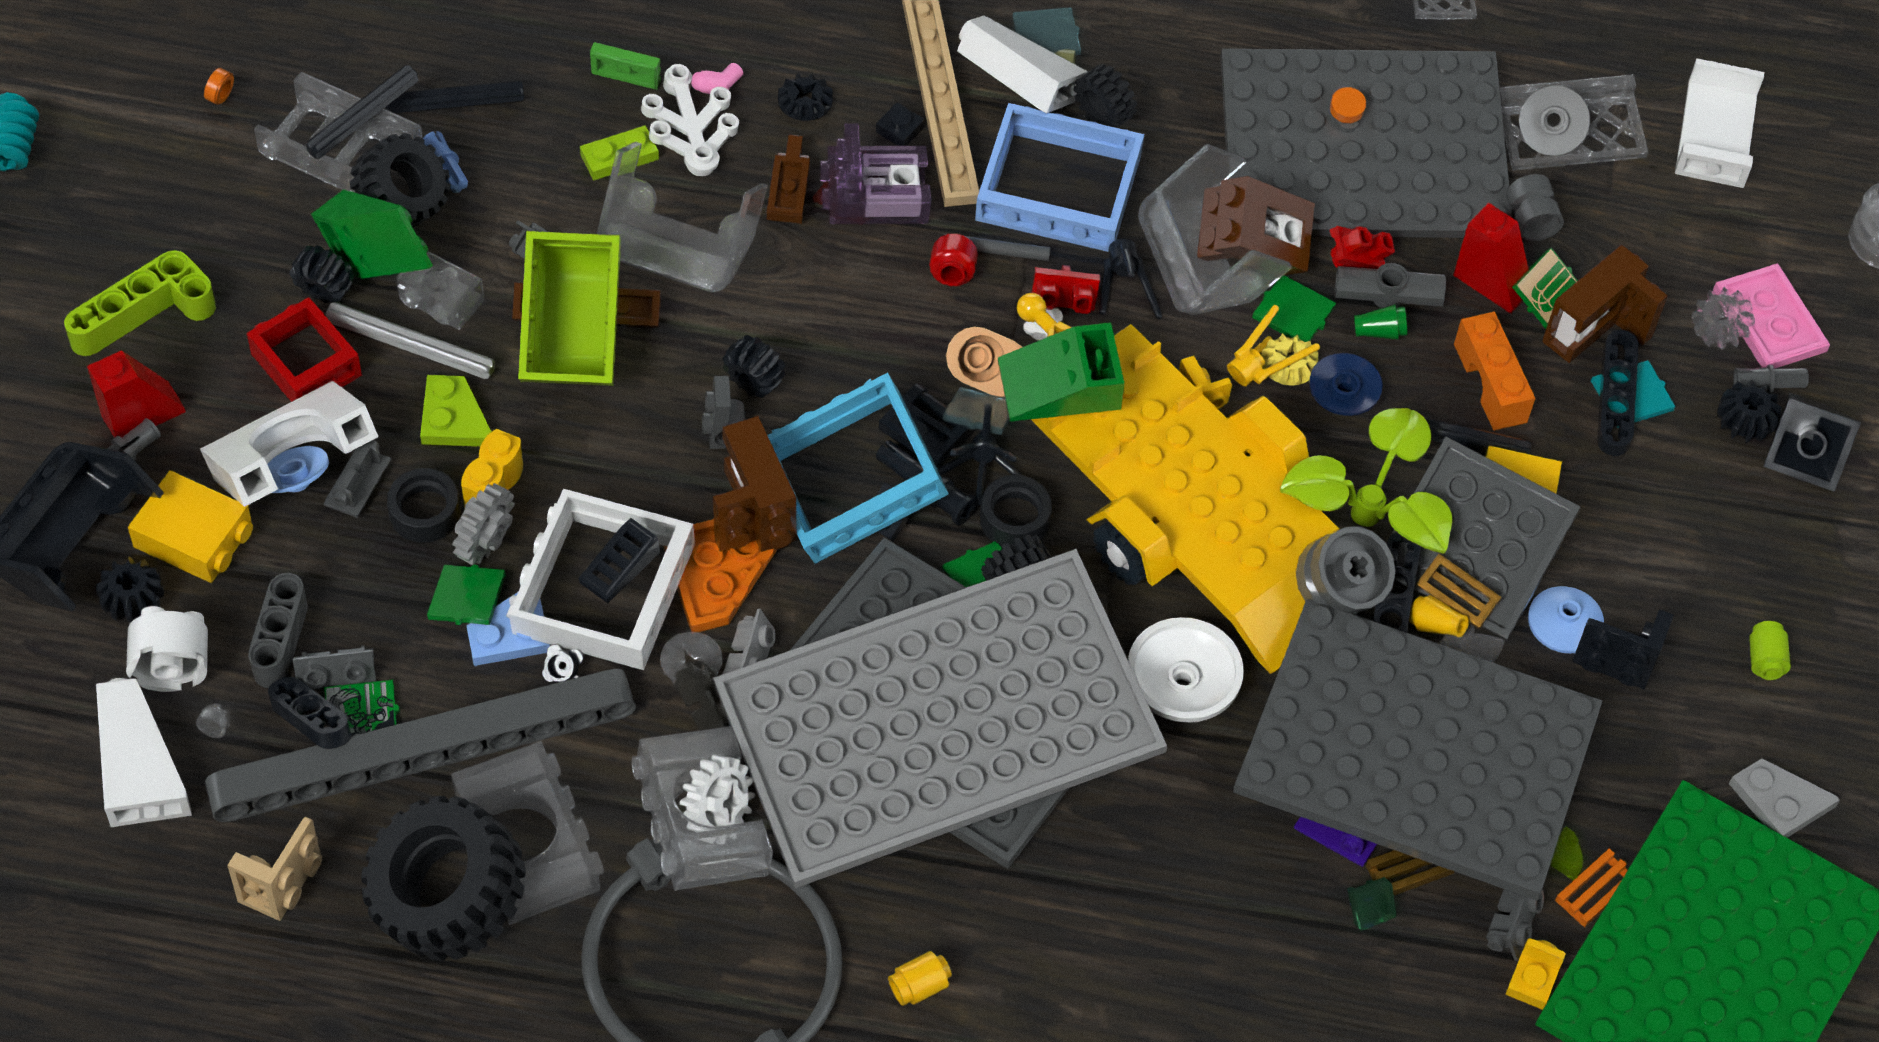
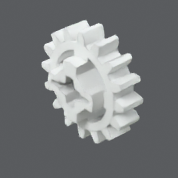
M714 754L711 757V761L706 759L700 760V771L694 769L690 771L693 780L691 784L685 783L683 785V789L687 791V797L681 799L680 804L686 806L687 810L681 815V819L689 822L686 830L696 834V838L708 842L723 843L725 836L729 838L735 837V826L741 828L745 826L742 816L744 813L751 814L752 809L747 805L748 801L755 797V793L748 791V787L754 781L752 777L745 776L749 768L746 765L739 764L740 760Z

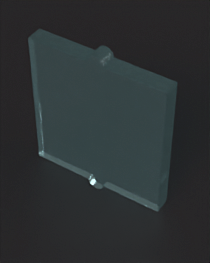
M1071 7L1013 12V22L1017 34L1052 53L1061 49L1076 50V55H1081L1078 39L1080 28L1075 26Z
M962 387L959 388L943 415V420L968 426L970 429L982 430L985 405L990 404L992 406L990 432L1002 435L1010 421L1005 398Z

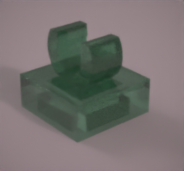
M1385 877L1375 881L1367 880L1363 886L1355 889L1349 887L1347 889L1349 904L1352 907L1353 921L1361 931L1397 917L1393 886Z

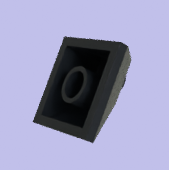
M1789 392L1763 467L1835 491L1861 422L1825 404Z

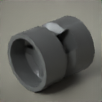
M1540 174L1527 175L1517 179L1507 188L1508 202L1512 208V213L1515 215L1514 219L1519 223L1521 237L1524 240H1544L1558 233L1563 227L1564 220L1558 203L1554 200L1555 195L1548 177Z

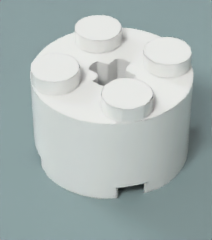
M157 606L142 609L141 616L133 620L128 627L126 667L128 677L131 678L133 675L137 678L139 686L161 692L182 690V684L193 681V686L200 684L207 675L208 629L204 623V616L195 611L185 613L165 611Z

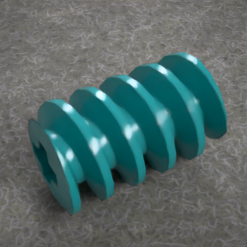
M10 92L0 94V171L20 170L27 166L28 156L31 152L30 145L33 143V134L36 132V122H38L40 115L38 110L29 104L24 97Z

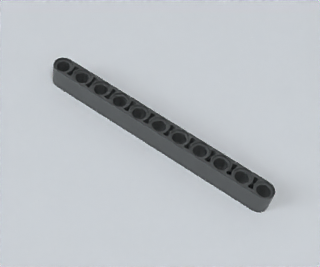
M610 669L351 736L346 744L337 748L325 749L316 745L220 770L206 778L205 786L213 818L219 822H231L617 721L631 715L635 711L636 705L625 672L621 669Z

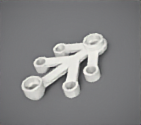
M674 64L665 72L663 87L667 93L676 96L681 116L665 108L660 96L656 94L644 96L641 106L642 113L646 117L660 120L650 125L649 139L655 144L664 145L684 156V162L692 174L707 176L719 164V154L717 151L729 137L737 134L739 119L730 113L722 114L718 119L717 131L705 142L702 132L720 111L726 110L729 107L731 93L724 87L713 88L710 92L709 103L697 115L690 94L692 74L686 66ZM671 127L687 135L689 143L670 134ZM657 131H661V132H663L664 134H658V133H656V132H657Z

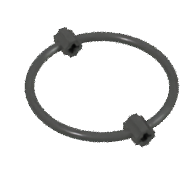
M647 838L637 843L626 856V861L631 868L612 883L598 901L586 926L582 943L581 963L585 989L595 1013L607 1031L618 1042H645L630 1031L613 1011L600 981L598 971L599 941L605 922L620 898L639 881L646 891H657L667 886L668 882L676 877L677 869L674 866L675 864L713 859L742 863L770 874L792 889L814 916L822 933L826 951V975L820 998L808 1019L789 1038H786L781 1029H770L754 1041L809 1042L825 1023L835 1004L840 989L843 964L841 943L836 925L828 908L817 892L809 884L795 888L786 865L763 853L744 847L710 843L680 846L664 851L657 839L649 840Z

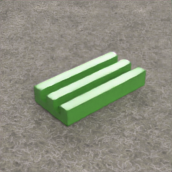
M596 42L593 43L590 50L592 74L651 89H658L661 82V76H659L661 73V67H659L660 58Z

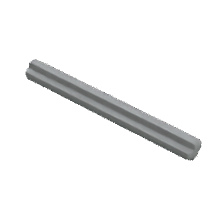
M332 302L325 315L332 324L483 379H489L494 372L495 361L473 351L337 302Z

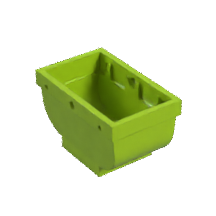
M526 231L518 374L520 382L613 386L621 248L620 235Z

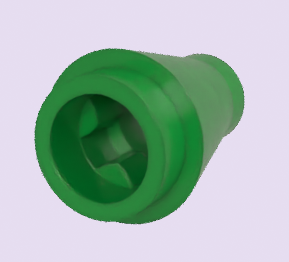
M1393 304L1362 315H1354L1356 337L1367 336L1399 340V336L1407 335L1405 307H1396Z

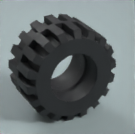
M403 133L400 136L393 134L382 139L360 155L356 160L357 164L352 167L350 173L355 178L349 182L350 189L355 190V193L402 205L412 217L411 225L415 228L441 210L440 207L445 205L448 199L445 194L450 192V184L446 182V179L450 175L448 170L443 169L442 164L445 161L442 156L437 157L435 155L436 148L431 144L428 146L424 145V139L418 136L412 140L411 134ZM390 169L398 172L406 180L410 190V197L404 195L395 187L391 179Z

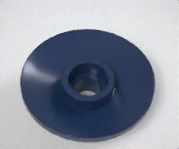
M1337 353L1324 357L1314 366L1309 379L1310 391L1317 403L1332 413L1344 416L1359 415L1372 409L1379 401L1383 388L1382 378L1374 365L1360 356L1349 353Z

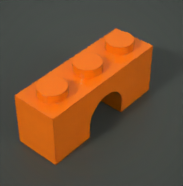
M1495 311L1461 319L1454 346L1466 372L1478 370L1483 386L1480 403L1493 431L1527 423L1535 396Z

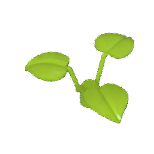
M1409 408L1388 409L1374 416L1369 426L1370 440L1377 448L1389 451L1375 485L1370 484L1360 488L1357 495L1353 482L1344 480L1346 475L1345 466L1340 461L1328 456H1312L1300 461L1289 471L1283 480L1280 488L1281 493L1290 495L1313 509L1321 511L1338 510L1348 500V504L1352 506L1351 517L1361 526H1374L1378 523L1379 519H1384L1385 514L1388 513L1391 526L1406 539L1421 547L1445 554L1448 549L1452 527V513L1448 505L1441 498L1427 492H1416L1408 500L1404 496H1399L1385 505L1386 496L1381 489L1395 455L1405 461L1415 462L1426 454L1430 446L1431 431L1426 419L1415 410H1410Z

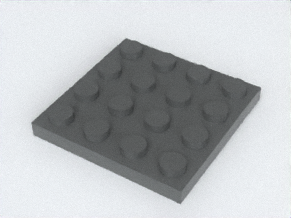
M1445 437L1414 493L1427 492L1436 495L1448 505L1452 513L1449 544L1445 554L1420 546L1414 592L1424 597L1429 595L1417 586V582L1438 554L1442 555L1502 597L1501 601L1493 609V612L1484 621L1482 628L1508 641L1581 507ZM1400 542L1398 548L1392 549L1398 550L1396 566L1404 567L1406 553L1413 551L1407 549V543ZM1439 566L1436 570L1486 605L1488 603V598L1442 566ZM1395 576L1394 581L1408 588L1403 578ZM1433 578L1428 581L1429 584L1475 616L1480 614L1479 610Z

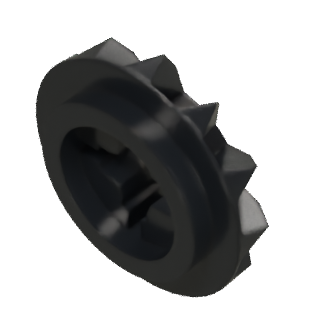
M797 73L795 79H785L784 85L778 88V104L780 109L793 119L801 121L816 120L824 116L831 109L833 104L832 88L827 86L825 78L815 79L813 73L809 77H801ZM812 92V98L810 99L805 96L801 99L799 98V93L808 94Z

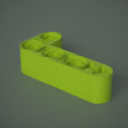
M176 250L165 252L72 310L64 320L70 346L73 352L81 356L96 354L173 304L189 319L195 321L205 320L211 317L216 310L211 282L183 252Z

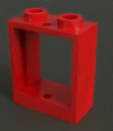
M310 297L298 304L290 305L284 312L268 321L257 324L253 330L247 332L251 355L291 402L331 381H334L340 387H344L362 376L358 353ZM312 325L335 351V354L295 377L271 348Z

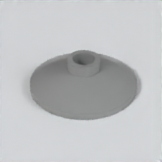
M1547 86L1535 91L1523 104L1519 116L1520 131L1526 143L1535 151L1550 156L1563 155L1578 147L1586 137L1590 125L1589 110L1585 101L1575 91L1564 86ZM1552 113H1556L1560 117L1559 123L1555 126H1550L1547 123V117Z

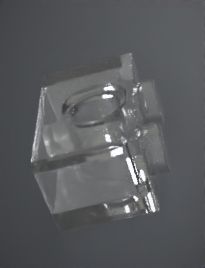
M428 251L427 255L433 264L431 268L400 273L396 277L399 298L412 309L418 308L426 312L440 324H449L460 330L484 301L482 279Z

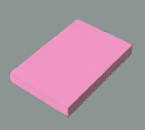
M1778 263L1715 283L1713 291L1762 368H1766L1768 364H1772L1774 369L1828 351L1830 343Z

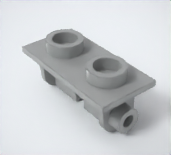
M757 609L755 617L745 616L743 620L738 622L731 647L734 651L743 652L729 653L723 674L767 659L770 647L775 643V629L761 609Z

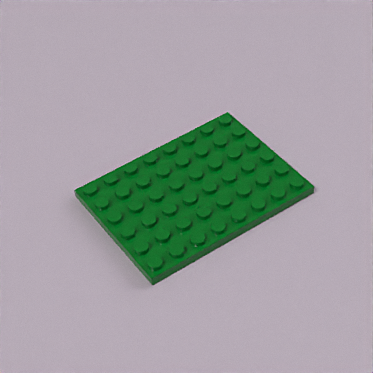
M1682 780L1550 997L1535 1025L1563 1042H1817L1879 931V889Z

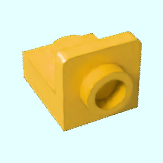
M1195 356L1181 359L1179 371L1195 387L1202 383L1204 385L1203 395L1217 409L1228 403L1232 388L1229 378L1211 383L1209 373L1204 367H1200Z
M1528 938L1505 995L1543 1010L1566 953L1557 949L1555 945L1548 941Z

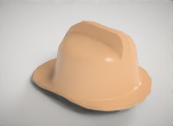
M976 326L965 328L954 335L948 344L946 353L947 366L952 375L962 383L990 395L1004 397L998 357L1020 349L1022 346L1009 338L985 328Z

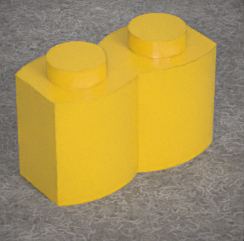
M499 429L493 430L486 436L480 446L479 458L468 465L462 476L461 486L464 508L465 504L472 497L477 498L480 490L484 492L488 484L493 485L496 483L509 490L518 482L523 471L521 440L519 437Z

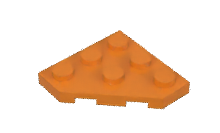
M714 519L693 524L695 545L677 587L691 633L694 634L729 625L777 549L773 548L761 552L755 540L741 548H730L720 552L715 542Z

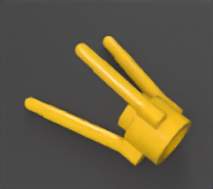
M1277 305L1272 306L1244 345L1234 353L1235 358L1227 364V370L1230 375L1242 386L1249 385L1253 380L1260 384L1268 376L1320 349V345L1315 343L1266 369L1262 368L1265 365V360L1261 353L1272 337L1267 336L1254 349L1252 346L1279 311Z

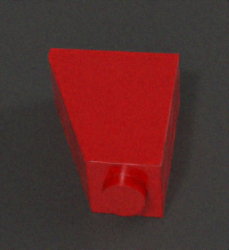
M1488 202L1467 225L1453 276L1512 314L1523 302L1512 286L1528 270V264L1518 221Z
M122 350L87 366L101 416L114 438L117 436L123 437L142 423L145 418H148L157 426L186 412L185 407L169 381Z

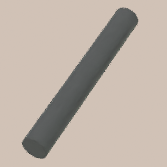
M966 236L973 241L977 247V252L1049 261L1051 247Z

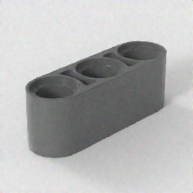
M282 573L271 580L249 648L248 658L253 677L257 684L265 688H269L273 682L288 676L307 613L308 603L301 578L292 573ZM286 596H294L290 599H283ZM284 628L283 631L272 632L275 629ZM274 661V663L271 664V665H268V666H263V665H262V664H264L265 662Z

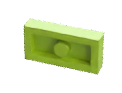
M646 125L580 146V155L593 181L659 160V151L655 143L649 139V131Z

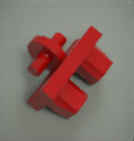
M1336 226L1330 229V235L1336 242V246L1330 252L1336 268L1337 266L1379 269L1381 265L1385 264L1384 258L1395 252L1390 233L1380 232L1374 235L1366 227L1361 226L1353 229Z
M1062 265L1061 270L1035 267L1031 293L1039 294L1044 299L1046 309L1053 310L1055 307L1074 309L1076 313L1089 314L1090 311L1095 310L1100 275L1070 271V266Z

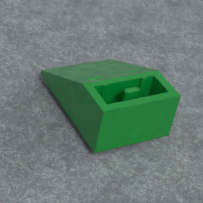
M342 190L311 213L331 251L337 256H342V260L351 265V270L355 277L364 279L424 270L433 266L427 255L428 247L426 243L416 235L411 225L412 217L402 205Z
M1111 323L1074 326L998 357L1010 422L1121 410L1125 383Z

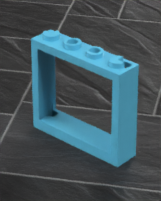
M888 372L874 380L869 379L863 386L847 394L836 396L830 403L815 411L802 414L798 420L782 428L771 430L772 433L767 435L782 466L781 460L892 404L924 470L922 473L814 529H811L796 496L797 535L804 550L815 564L949 494L909 410Z

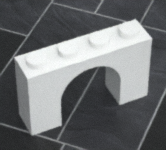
M331 381L204 446L200 450L214 481L245 507L278 490L267 464L280 453L303 443L327 441L347 454L378 437V434L365 404L334 381Z

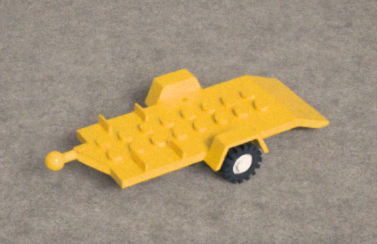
M1027 293L1018 300L1017 312L1019 316L1027 322H1036L1048 334L1047 337L1071 328L1060 321L1057 323L1046 312V303L1039 294ZM1130 324L1114 335L1125 383L1121 410L1031 420L1111 500L1110 503L1086 519L1090 524L1104 518L1108 520L1094 530L1093 533L1095 535L1093 542L1097 544L1095 547L1096 551L1102 554L1100 558L1102 562H1107L1109 565L1108 570L1111 573L1116 572L1117 579L1120 581L1124 579L1127 585H1136L1146 577L1147 582L1153 587L1178 568L1234 625L1257 661L1272 674L1282 664L1305 604V600L1298 589L1296 578L1299 556L1311 542L1340 529L1321 510L1313 509L1296 498L1280 492L1283 480L1289 471L1300 461L1309 457L1306 437L1265 396H1261L1244 405L1226 418L1203 395L1204 385L1202 383L1195 387L1161 354V343L1159 341L1152 345Z

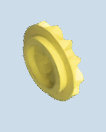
M1283 333L1276 340L1269 339L1261 354L1265 360V365L1262 368L1266 369L1285 359L1290 352L1295 354L1311 346V341H1301L1298 334L1293 338H1286ZM1318 351L1269 377L1275 382L1290 386L1308 382L1312 369L1318 363Z

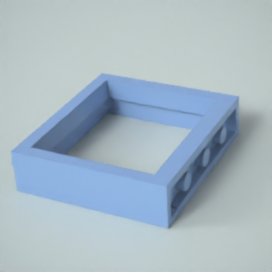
M1008 103L977 197L975 221L1108 252L1109 245L1118 236L1140 162L1144 134L1128 131V129L1102 125L1093 121L1067 117L1059 113H1045L1028 106L1024 107ZM1016 135L1127 161L1111 217H1102L996 192L1013 136Z

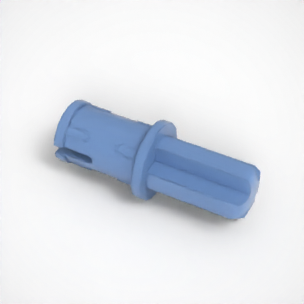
M434 131L425 135L423 138L424 145L428 146L431 144L436 148L435 155L437 157L442 156L445 161L442 166L444 170L449 171L450 177L446 179V182L450 184V189L453 193H460L462 189L467 188L468 180L458 165L459 157L457 153L451 151L441 132L437 131L436 136Z

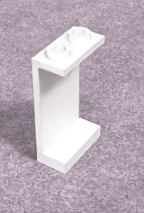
M1696 58L1688 82L1675 174L1744 188L1753 163V156L1749 155L1757 94L1765 72Z

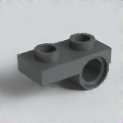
M714 376L712 391L705 392V412L702 413V434H709L710 449L726 448L723 441L722 427L745 420L744 404L739 400L730 398L729 376Z

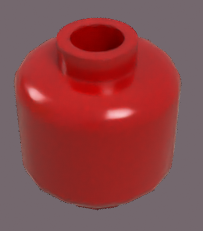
M953 233L941 236L933 245L929 263L930 272L934 279L950 287L968 283L973 278L976 270L977 247L971 239L961 234Z

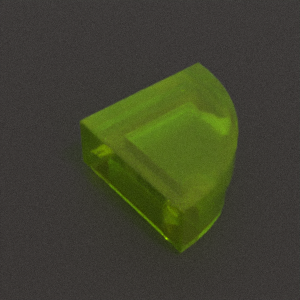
M1565 826L1559 835L1550 865L1574 881L1582 869L1583 856L1577 836L1570 828Z

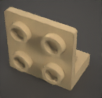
M307 817L303 818L272 868L268 862L258 856L251 855L248 858L237 852L234 854L227 866L239 903L281 921L288 909L292 910L297 905L302 892L301 887L308 876L313 877L317 873L322 862L313 820Z

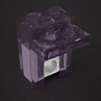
M844 123L843 138L836 139V146H828L826 160H820V182H827V188H822V210L829 211V224H928L931 193L930 185H925L924 168L928 164L926 146H860L858 123Z

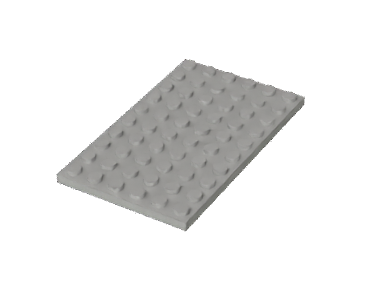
M1077 549L713 678L715 688L746 766L749 768L748 771L753 778L754 786L795 888L1167 752V744Z

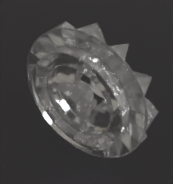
M699 632L680 633L672 637L662 649L660 662L663 675H667L672 680L674 686L677 684L686 685L689 690L693 686L700 684L706 687L709 680L717 677L722 665L721 649L716 641L706 634ZM685 651L693 659L700 658L698 660V670L692 668L690 664L684 665Z

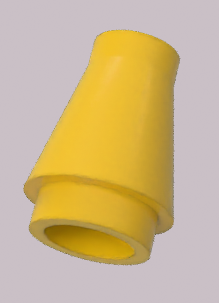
M1432 595L1417 597L1411 605L1409 622L1418 631L1447 634L1456 637H1462L1465 634L1469 623L1466 615L1458 613Z

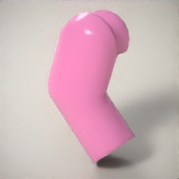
M731 63L722 72L707 70L696 72L692 76L691 84L695 90L710 94L711 90L715 87H724L729 90L743 76V70L738 64Z

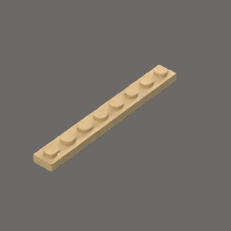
M902 0L944 207L977 204L979 187L939 0Z

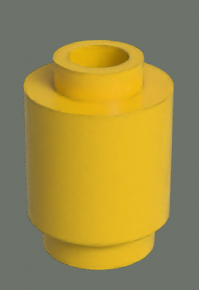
M928 951L895 968V973L888 976V981L894 996L902 1006L908 1003L915 1005L948 988V978L952 977V973L946 959L942 955L936 956L932 951Z

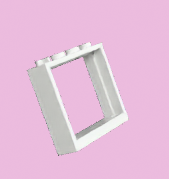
M563 489L558 502L553 507L550 506L548 510V525L545 532H539L533 548L535 555L531 564L526 563L522 569L519 592L517 596L512 595L509 599L510 608L506 617L510 619L512 634L517 635L516 633L530 636L531 639L551 645L559 644L562 648L569 650L578 649L583 654L644 670L694 548L693 523ZM629 518H632L656 535L660 545L667 546L629 640L533 614L573 521L617 532Z

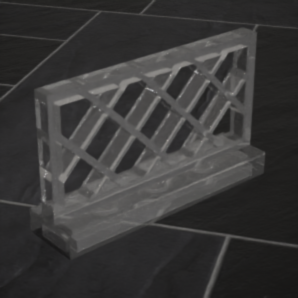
M1634 74L1500 87L1504 137L1512 171L1646 158L1649 151L1634 95L1637 87ZM1547 86H1564L1579 94L1585 101L1588 109L1598 115L1593 123L1589 125V130L1582 143L1591 135L1606 146L1602 151L1592 152L1581 143L1567 155L1550 156L1538 152L1534 158L1520 159L1517 147L1522 141L1525 143L1526 141L1521 134L1520 128L1511 123L1510 115L1520 114L1523 104L1535 91ZM1626 104L1629 116L1625 121H1622L1608 111L1612 105ZM1602 118L1618 128L1612 138L1595 128ZM1624 132L1635 139L1637 148L1626 149L1617 143L1616 139Z

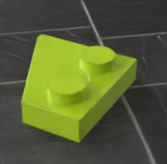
M427 375L420 433L421 444L480 447L486 436L491 433V430L465 377Z

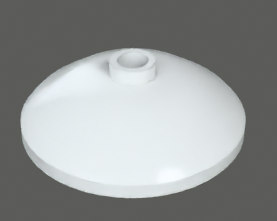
M1179 617L1159 621L1146 628L1136 638L1128 655V662L1150 710L1169 720L1199 722L1213 718L1225 711L1234 702L1241 689L1244 670L1238 648L1222 630L1202 620ZM1184 680L1188 685H1180L1176 681Z

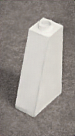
M986 16L967 21L959 34V39H961L957 50L959 53L1041 111L1049 113L1076 101L1074 96L1077 93L1073 91L1076 85L1075 81L1088 71Z
M115 678L105 683L96 684L104 809L110 826L117 827L192 816L191 806L184 785L137 679Z

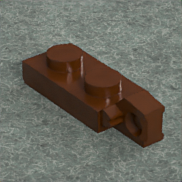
M789 135L786 153L778 152L775 155L767 206V220L802 224L810 171L809 155H802L803 136Z

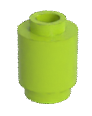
M1763 621L1756 624L1749 636L1751 670L1755 675L1765 680L1779 679L1789 672L1791 668L1788 634L1784 630L1783 625L1775 621Z

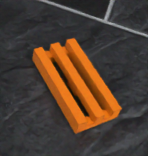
M1610 848L1560 892L1555 899L1561 907L1584 927L1605 909L1620 882L1585 914H1582L1579 910L1618 874L1624 877L1628 871L1625 868L1627 864L1622 859L1617 861L1614 858L1615 853ZM1607 863L1612 866L1572 904L1568 901L1573 894Z

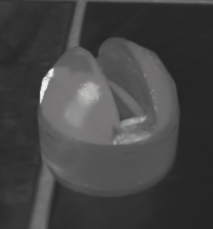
M219 703L207 705L196 720L198 729L205 735L213 738L223 737L231 723L230 711L228 709H221V704Z

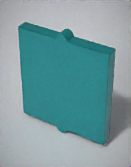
M1649 360L1640 362L1637 365L1634 423L1674 411L1676 407L1664 388L1665 381L1659 379ZM1613 372L1609 374L1610 378L1616 383L1628 382L1627 376L1623 373ZM1601 374L1591 379V383L1599 397ZM1616 401L1607 404L1609 409L1615 413L1627 411L1626 407L1620 402Z

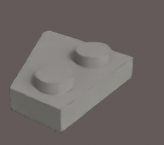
M1762 758L1732 776L1729 785L1763 825L1786 838L1836 808L1840 801L1836 795Z

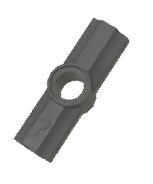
M1386 263L1381 265L1379 269L1337 266L1334 296L1335 298L1374 301L1380 308L1393 304L1399 307L1402 303L1443 307L1446 277L1440 274L1407 272L1403 266L1396 263Z

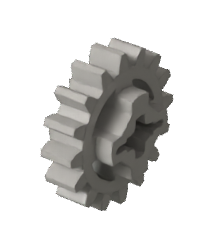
M496 483L493 485L488 484L484 492L480 490L477 498L472 497L465 504V510L455 526V533L458 534V537L453 542V546L456 547L453 553L458 558L471 565H474L475 562L480 564L484 556L487 558L490 556L491 550L496 551L500 547L502 539L513 520L512 515L509 514L515 503L511 502L514 498V495L510 493L511 491Z

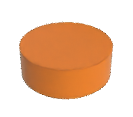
M217 68L206 83L204 98L216 105L223 103L232 90L234 84L233 74L223 68Z
M1351 87L1338 89L1333 94L1330 103L1332 116L1342 123L1357 122L1362 118L1366 108L1365 96L1359 90Z

